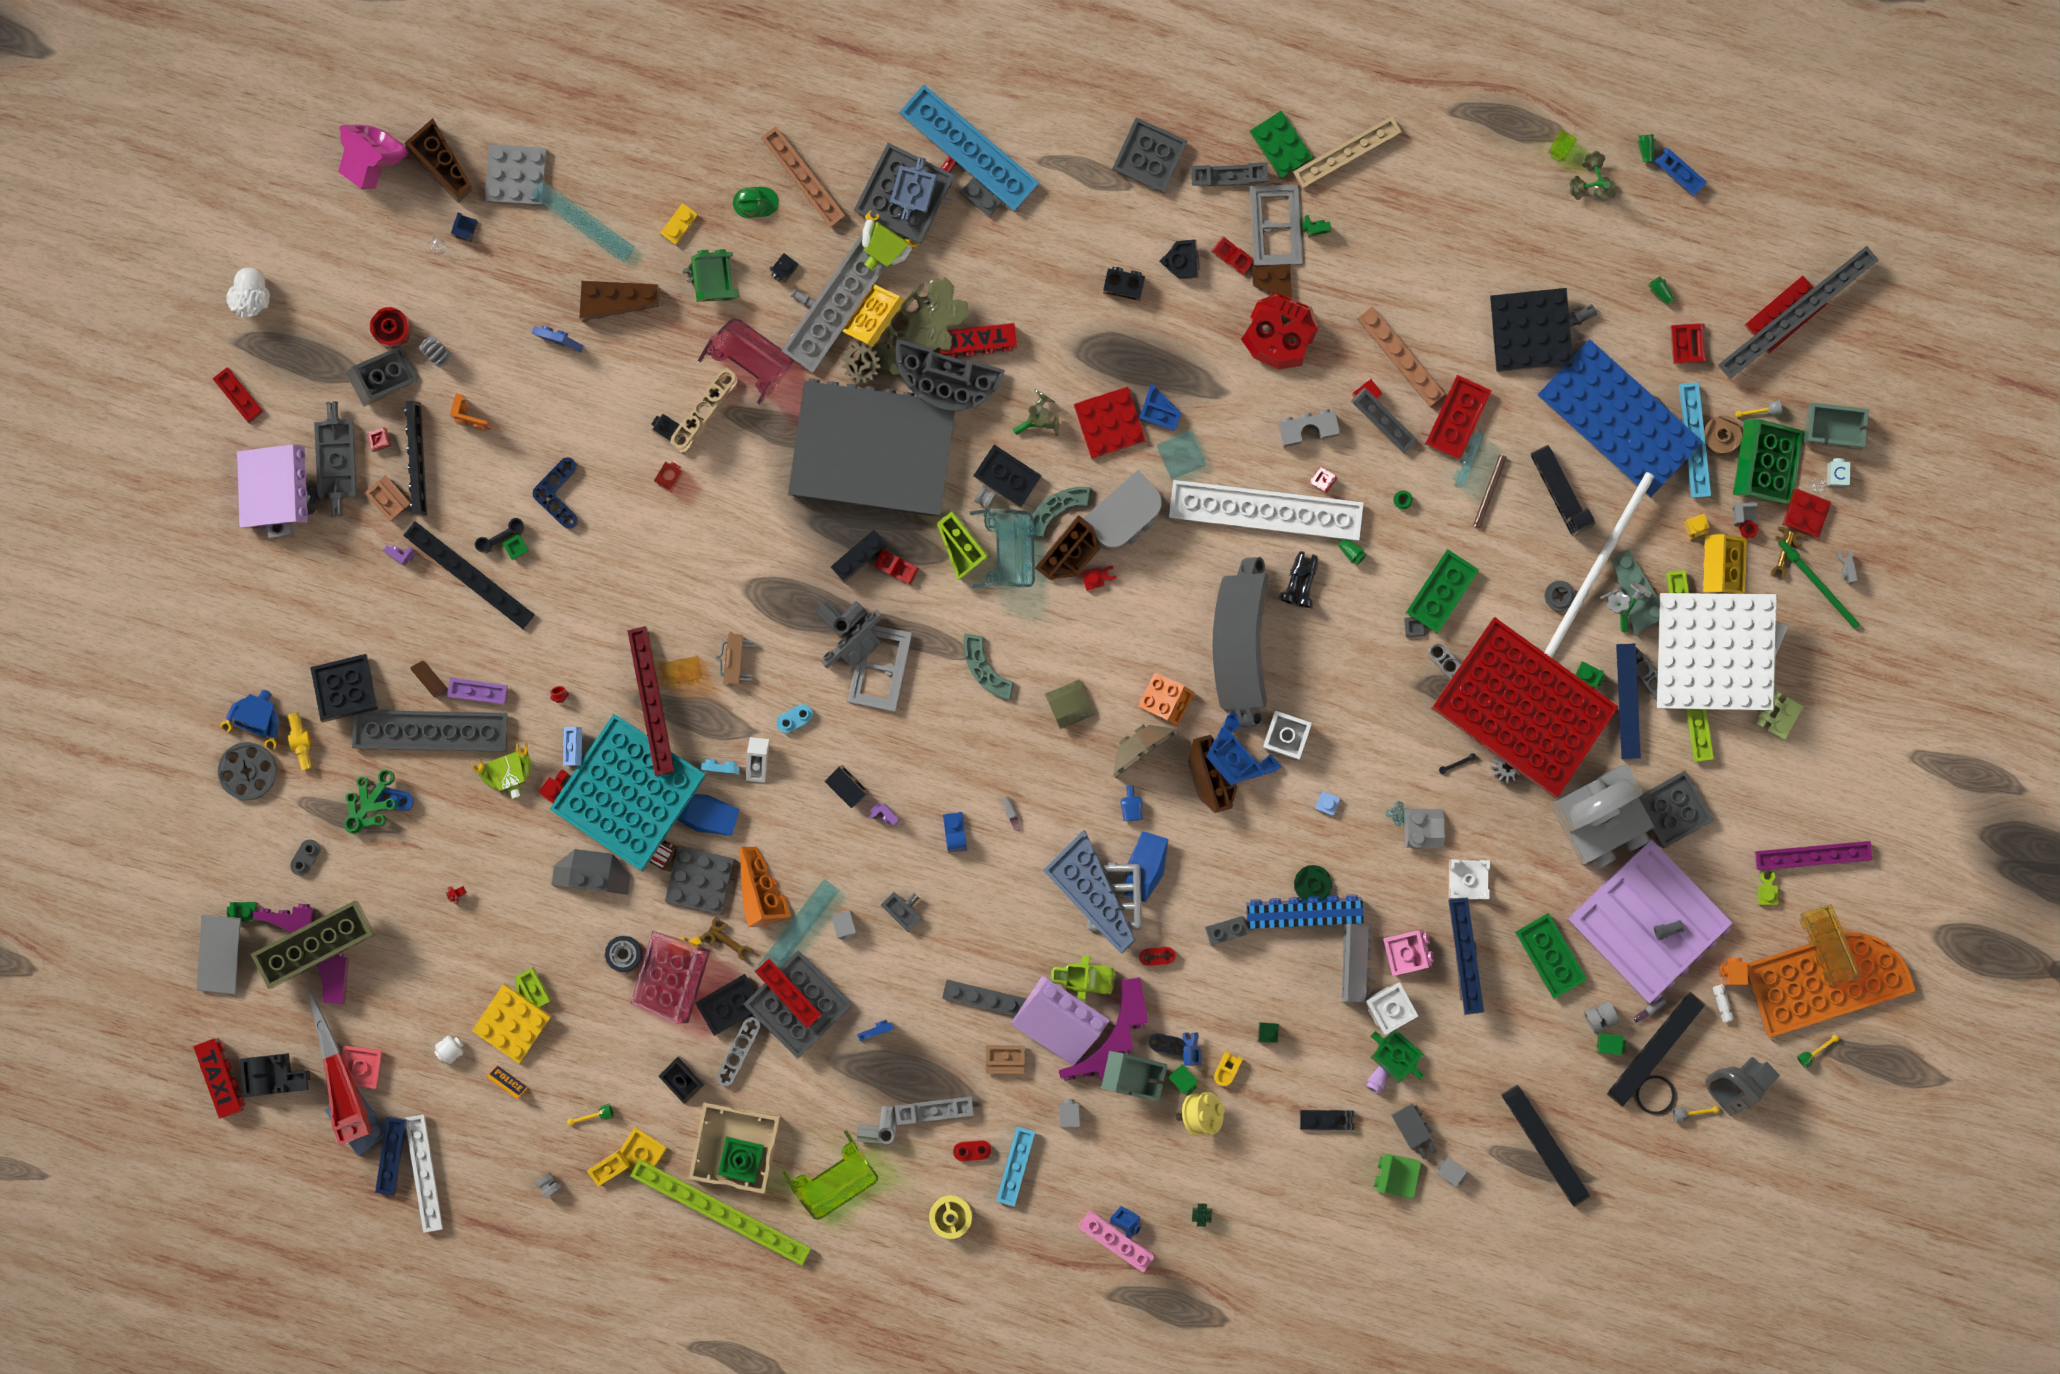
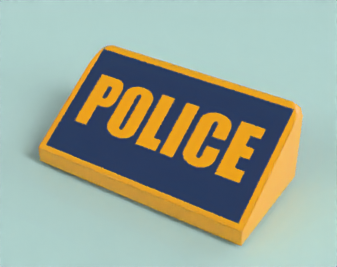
M499 1065L495 1066L487 1075L489 1080L516 1099H520L528 1088Z

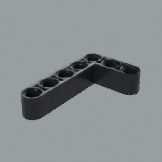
M1546 445L1530 453L1570 534L1575 536L1591 528L1595 524V520L1589 509L1582 510L1550 446Z

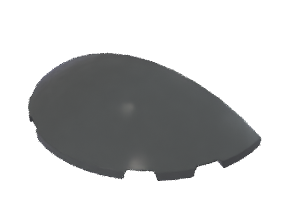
M897 339L896 361L905 384L920 400L937 409L964 411L975 408L985 402L997 390L1005 372L1003 369L972 360L963 361L933 352L934 349Z

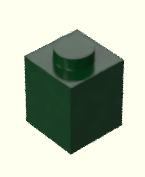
M1259 1022L1257 1041L1278 1043L1279 1024Z

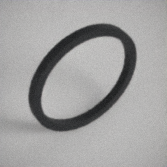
M1653 1075L1647 1077L1636 1090L1637 1102L1647 1113L1662 1114L1669 1110L1674 1103V1087L1669 1080L1662 1076ZM1649 1079H1662L1671 1088V1102L1661 1111H1650L1640 1101V1088Z

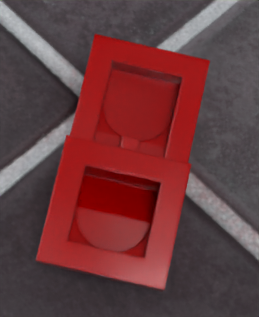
M1224 236L1220 238L1211 250L1213 254L1242 275L1246 273L1254 262L1251 256L1241 248L1236 247Z
M882 550L874 567L911 585L919 570L918 567L885 550Z

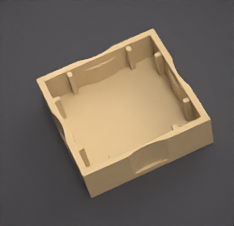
M704 1102L698 1128L697 1145L693 1153L688 1179L711 1184H723L736 1187L737 1189L765 1194L781 1117ZM726 1136L764 1145L756 1183L717 1175Z

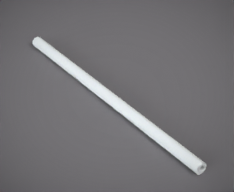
M1648 472L1645 473L1544 652L1551 658L1655 477Z

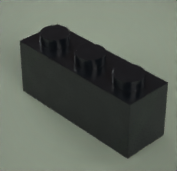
M873 530L830 567L842 582L845 583L885 549L887 544Z

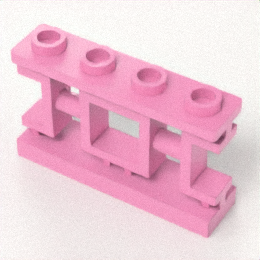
M1091 1210L1088 1211L1079 1225L1082 1231L1141 1272H1145L1154 1258L1152 1252L1133 1239H1128L1126 1234Z

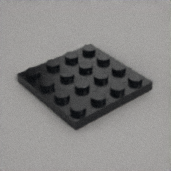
M1567 288L1490 295L1497 372L1573 365Z

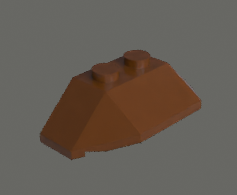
M1078 515L1050 547L1035 569L1049 580L1078 576L1100 550L1094 527Z
M1207 735L1193 739L1188 764L1199 799L1214 813L1232 809L1237 785L1231 786L1206 757L1214 742L1213 737Z

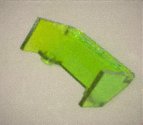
M848 1130L844 1131L850 1143L846 1144L841 1151L844 1159L815 1178L811 1179L808 1175H799L792 1180L786 1171L782 1172L794 1195L813 1219L819 1220L826 1217L878 1181L876 1171Z

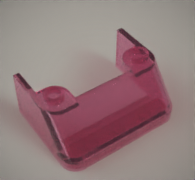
M737 318L729 320L709 339L698 359L701 363L708 355L716 361H725L729 358L758 379L755 384L756 388L762 393L757 401L759 405L775 390L793 364V359L781 352V348Z

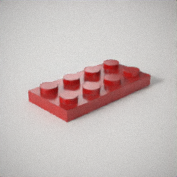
M1802 275L1744 326L1753 336L1756 335L1814 287ZM1826 302L1823 306H1821L1818 310H1816L1813 314H1811L1808 318L1801 322L1797 327H1795L1792 331H1790L1787 335H1785L1782 339H1780L1777 343L1770 347L1767 350V352L1770 354L1775 348H1777L1781 343H1783L1788 337H1790L1795 331H1797L1802 325H1804L1808 320H1810L1828 303Z
M1456 375L1425 445L1460 460L1492 390Z

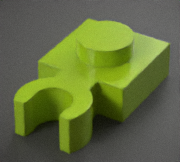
M1760 872L1759 877L1763 882V886H1757L1758 905H1778V885H1772L1775 873L1770 872V879L1767 880L1764 877V872Z

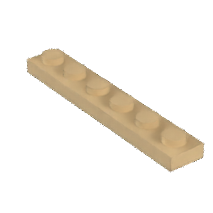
M1393 116L1293 171V174L1301 188L1304 189L1402 132Z

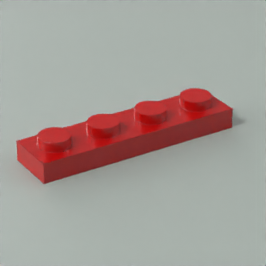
M770 958L754 971L806 1029L821 1016L816 1008Z

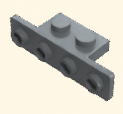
M878 610L870 612L862 624L856 625L848 637L842 638L834 650L828 651L821 661L824 667L828 669L838 658L842 657L854 669L881 644V641L870 629L882 619L881 613Z

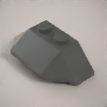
M574 849L554 865L551 885L628 895L630 874L614 854Z

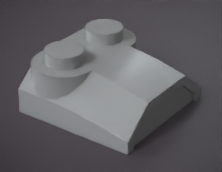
M1404 809L1405 848H1443L1445 826L1442 809Z

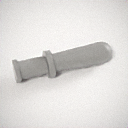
M794 289L791 294V298L793 297L801 301L802 305L806 304L812 307L815 300L809 298L808 294L804 295L798 292L797 289Z

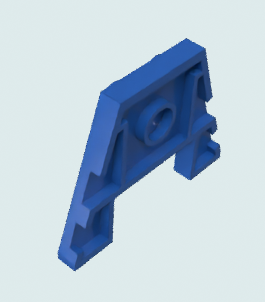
M1233 710L1227 715L1206 756L1231 786L1276 772L1282 767L1271 754L1258 764L1232 734L1241 726L1237 714Z

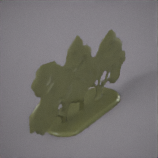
M943 277L942 280H931L927 296H919L924 288V283H922L905 299L901 309L896 312L890 325L882 333L888 332L887 342L875 345L874 351L879 350L878 357H883V360L879 361V364H882L883 367L878 369L881 371L889 370L893 375H901L896 361V347H893L891 341L894 339L893 335L899 340L934 350L937 348L950 350L952 336L947 331V327L960 325L969 317L970 313L966 301L952 299L954 285L946 277ZM914 300H917L918 311L911 314L905 312V309ZM929 300L931 304L928 305L924 301ZM902 315L907 319L908 324L905 329L895 331L891 325ZM887 344L890 345V349L886 348Z

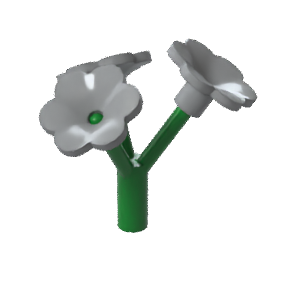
M1632 582L1630 585L1636 590L1631 603L1630 597L1620 591L1623 589L1622 587L1600 597L1601 599L1608 598L1607 608L1613 610L1615 614H1620L1621 632L1628 631V615L1636 601L1640 600L1642 595L1647 597L1652 595L1651 591L1636 582Z

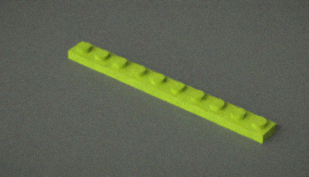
M1686 570L1665 573L1668 593H1689ZM1686 709L1693 761L1713 760L1707 710Z
M642 1159L638 1160L630 1176L801 1266L811 1250V1247Z

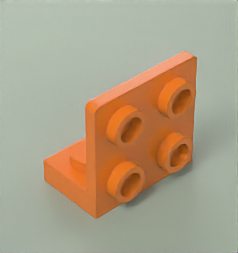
M456 393L450 416L456 424L466 427L468 424H472L475 429L486 431V428L491 429L492 425L488 421L464 415L468 413L470 403H467L468 400L464 395Z
M1155 673L1138 707L1178 727L1195 692L1180 683Z

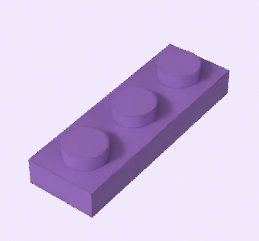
M450 678L447 697L505 705L508 686Z

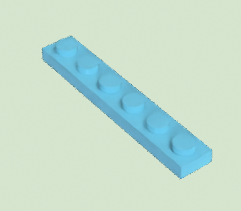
M1699 382L1679 384L1683 424L1703 441L1687 459L1691 498L1710 497L1711 490Z

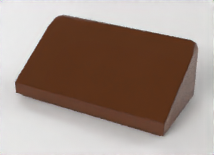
M425 661L410 667L411 671L433 697L438 698L447 691V687Z

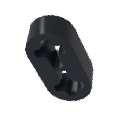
M1153 1034L1149 1038V1046L1152 1050L1170 1054H1180L1184 1051L1185 1043L1181 1038L1163 1034ZM1156 1037H1160V1041L1166 1042V1045H1159L1158 1048H1155L1152 1039L1155 1040ZM1175 1040H1178L1182 1047L1174 1051L1173 1047L1168 1046V1042L1175 1043Z

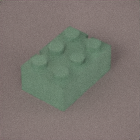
M1810 403L1807 407L1804 443L1814 445L1825 443V446L1863 449L1866 443L1867 430L1860 431V429L1867 427L1869 409Z
M1109 1051L1101 1089L1159 1102L1163 1085L1148 1082V1079L1164 1081L1167 1064Z

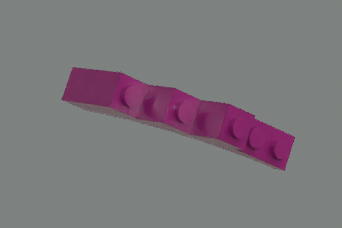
M298 904V907H293L292 914H290V910H279L278 913H271V909L259 908V912L254 911L253 919L270 922L290 933L314 922L315 909L310 908V904ZM343 953L317 965L323 987V1003L345 1004L349 958H345Z
M1140 977L1121 980V1009L1109 1038L1099 1050L1086 1060L1074 1066L1060 1069V1078L1064 1077V1081L1076 1079L1075 1075L1083 1074V1077L1095 1076L1094 1072L1098 1071L1099 1079H1102L1109 1051L1130 1054V1050L1133 1049L1129 1026L1138 1029L1144 1028V1023H1148Z

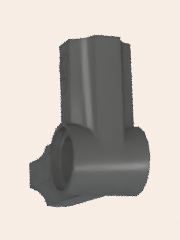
M826 601L815 613L837 636L845 637L868 612L860 603L855 601L841 615ZM839 623H845L847 625V628L844 631H839L836 629Z

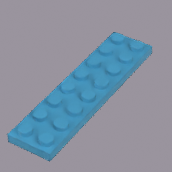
M923 85L899 112L903 118L945 154L950 156L951 159H954L958 165L1013 212L1018 209L1039 185L1035 178L926 85Z

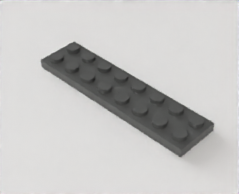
M372 710L353 715L352 748L507 752L508 713Z

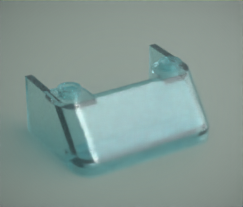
M991 508L970 511L972 516H984L985 527L990 532H996L997 570L989 571L986 576V582L972 584V588L1009 589L1033 586L1035 582L1034 523L1031 513L1021 510Z

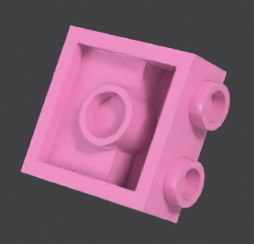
M1424 929L1383 939L1392 976L1433 967L1432 963L1435 961L1433 952L1428 949L1427 944L1430 943V938L1427 932L1424 933Z

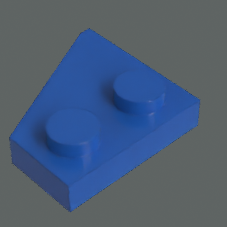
M534 326L532 334L541 339L563 347L568 346L580 353L582 351L583 345L569 338L566 332L557 330L556 333L547 326H542V328Z
M1151 384L1139 419L1175 431L1181 412L1154 384Z
M887 1019L875 1023V1028L857 1034L859 1041L893 1030V1023H888Z

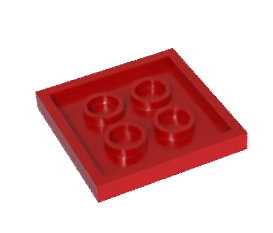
M1128 387L1073 404L1091 459L1146 442Z

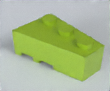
M950 512L937 523L957 581L962 580L990 557L956 512Z

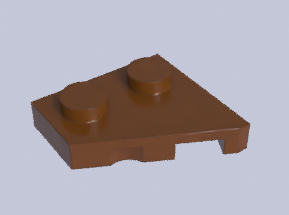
M1290 264L1252 266L1254 287L1263 289L1270 294L1278 292L1292 298Z

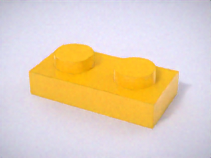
M682 203L660 235L676 246L698 214Z
M617 1150L589 1168L587 1172L599 1187L627 1169L630 1164L622 1153Z

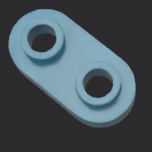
M799 705L779 716L777 727L783 733H790L809 723L813 718V711L808 705ZM802 710L807 712L804 718L799 715ZM784 720L790 721V725L788 727L783 726Z
M706 759L705 763H701V771L739 775L740 767L736 766V762L725 761V764L722 765L717 764V760Z

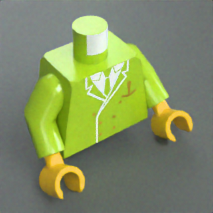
M524 742L525 748H519L517 743L516 752L484 765L482 760L478 758L480 765L474 766L471 762V766L485 784L493 790H499L500 792L508 790L511 799L522 796L519 785L526 783V778L530 775L532 762L528 753V744Z

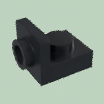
M783 253L774 266L770 267V272L772 273L770 276L778 282L782 280L786 283L799 264Z
M662 414L660 417L657 415L651 423L654 426L652 431L670 442L672 435L680 425L665 414Z

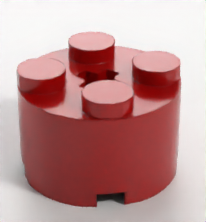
M384 307L379 309L371 318L370 332L374 339L382 346L396 348L408 342L411 334V324L409 319L400 310L394 307ZM390 324L394 326V328H392V331H389L387 329L390 327Z

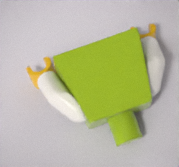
M870 210L865 216L866 222L862 235L864 251L870 255L864 265L874 271L879 262L888 267L889 265H895L904 261L912 251V248L916 247L918 243L914 242L911 244L909 238L904 240L879 222L875 223L879 218V214L877 213L872 218Z

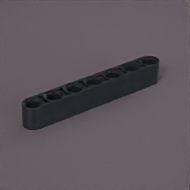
M1689 992L1609 1089L1607 1095L1621 1107L1624 1106L1701 1012L1705 1003L1692 992Z
M1517 1084L1501 1094L1572 1206L1576 1207L1590 1198L1588 1191L1519 1085Z

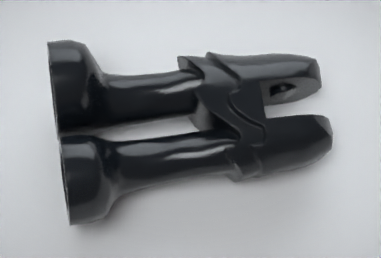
M1299 551L1290 570L1289 576L1291 578L1286 591L1280 592L1278 600L1294 604L1299 580L1304 577L1296 606L1312 609L1314 601L1310 598V589L1318 568V556L1312 554L1309 566L1303 565L1305 552Z

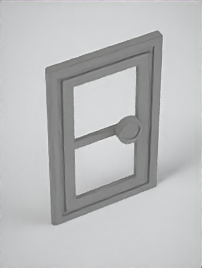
M1299 185L1250 186L1254 266L1302 265ZM1288 196L1290 223L1272 224L1268 220L1262 222L1261 197ZM1290 227L1292 254L1264 255L1263 232H1269L1272 228Z
M874 625L870 631L876 637L900 641L895 666L892 664L880 666L867 663V656L854 669L847 702L896 712L912 633ZM866 667L884 670L885 674L893 675L888 699L860 694Z

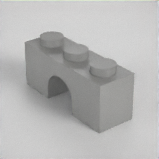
M1330 409L1319 411V415L1314 416L1311 413L1300 415L1299 419L1293 420V417L1284 418L1278 424L1282 447L1301 444V431L1305 427L1315 428L1319 433L1320 440L1336 437L1340 434L1335 411L1330 412Z

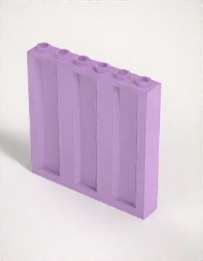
M1652 839L1644 844L1567 919L1646 1003L1658 1001L1662 996L1660 993L1665 988L1669 990L1676 983L1674 979L1678 975L1682 977L1690 969L1688 966L1692 962H1698L1703 957L1702 952L1706 948L1710 950L1717 943L1716 939L1720 935L1724 936L1731 930L1729 926L1732 924ZM1678 920L1682 921L1684 932L1670 935L1668 938L1660 941L1657 940L1654 926L1667 925Z

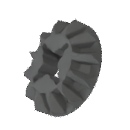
M1565 581L1552 582L1545 591L1546 604L1556 611L1569 609L1575 599L1573 587ZM1555 589H1557L1559 593L1567 592L1565 596H1563V602L1560 601V599L1553 600V598H1555V596L1557 595Z

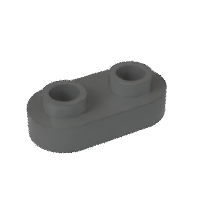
M308 839L301 844L290 864L291 871L294 874L305 875L309 872L321 850L317 841ZM309 845L313 847L310 853L306 850ZM302 862V869L297 868V863Z

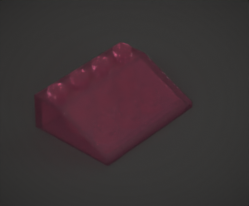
M652 931L630 1004L675 1024L689 1023L710 950L691 942Z

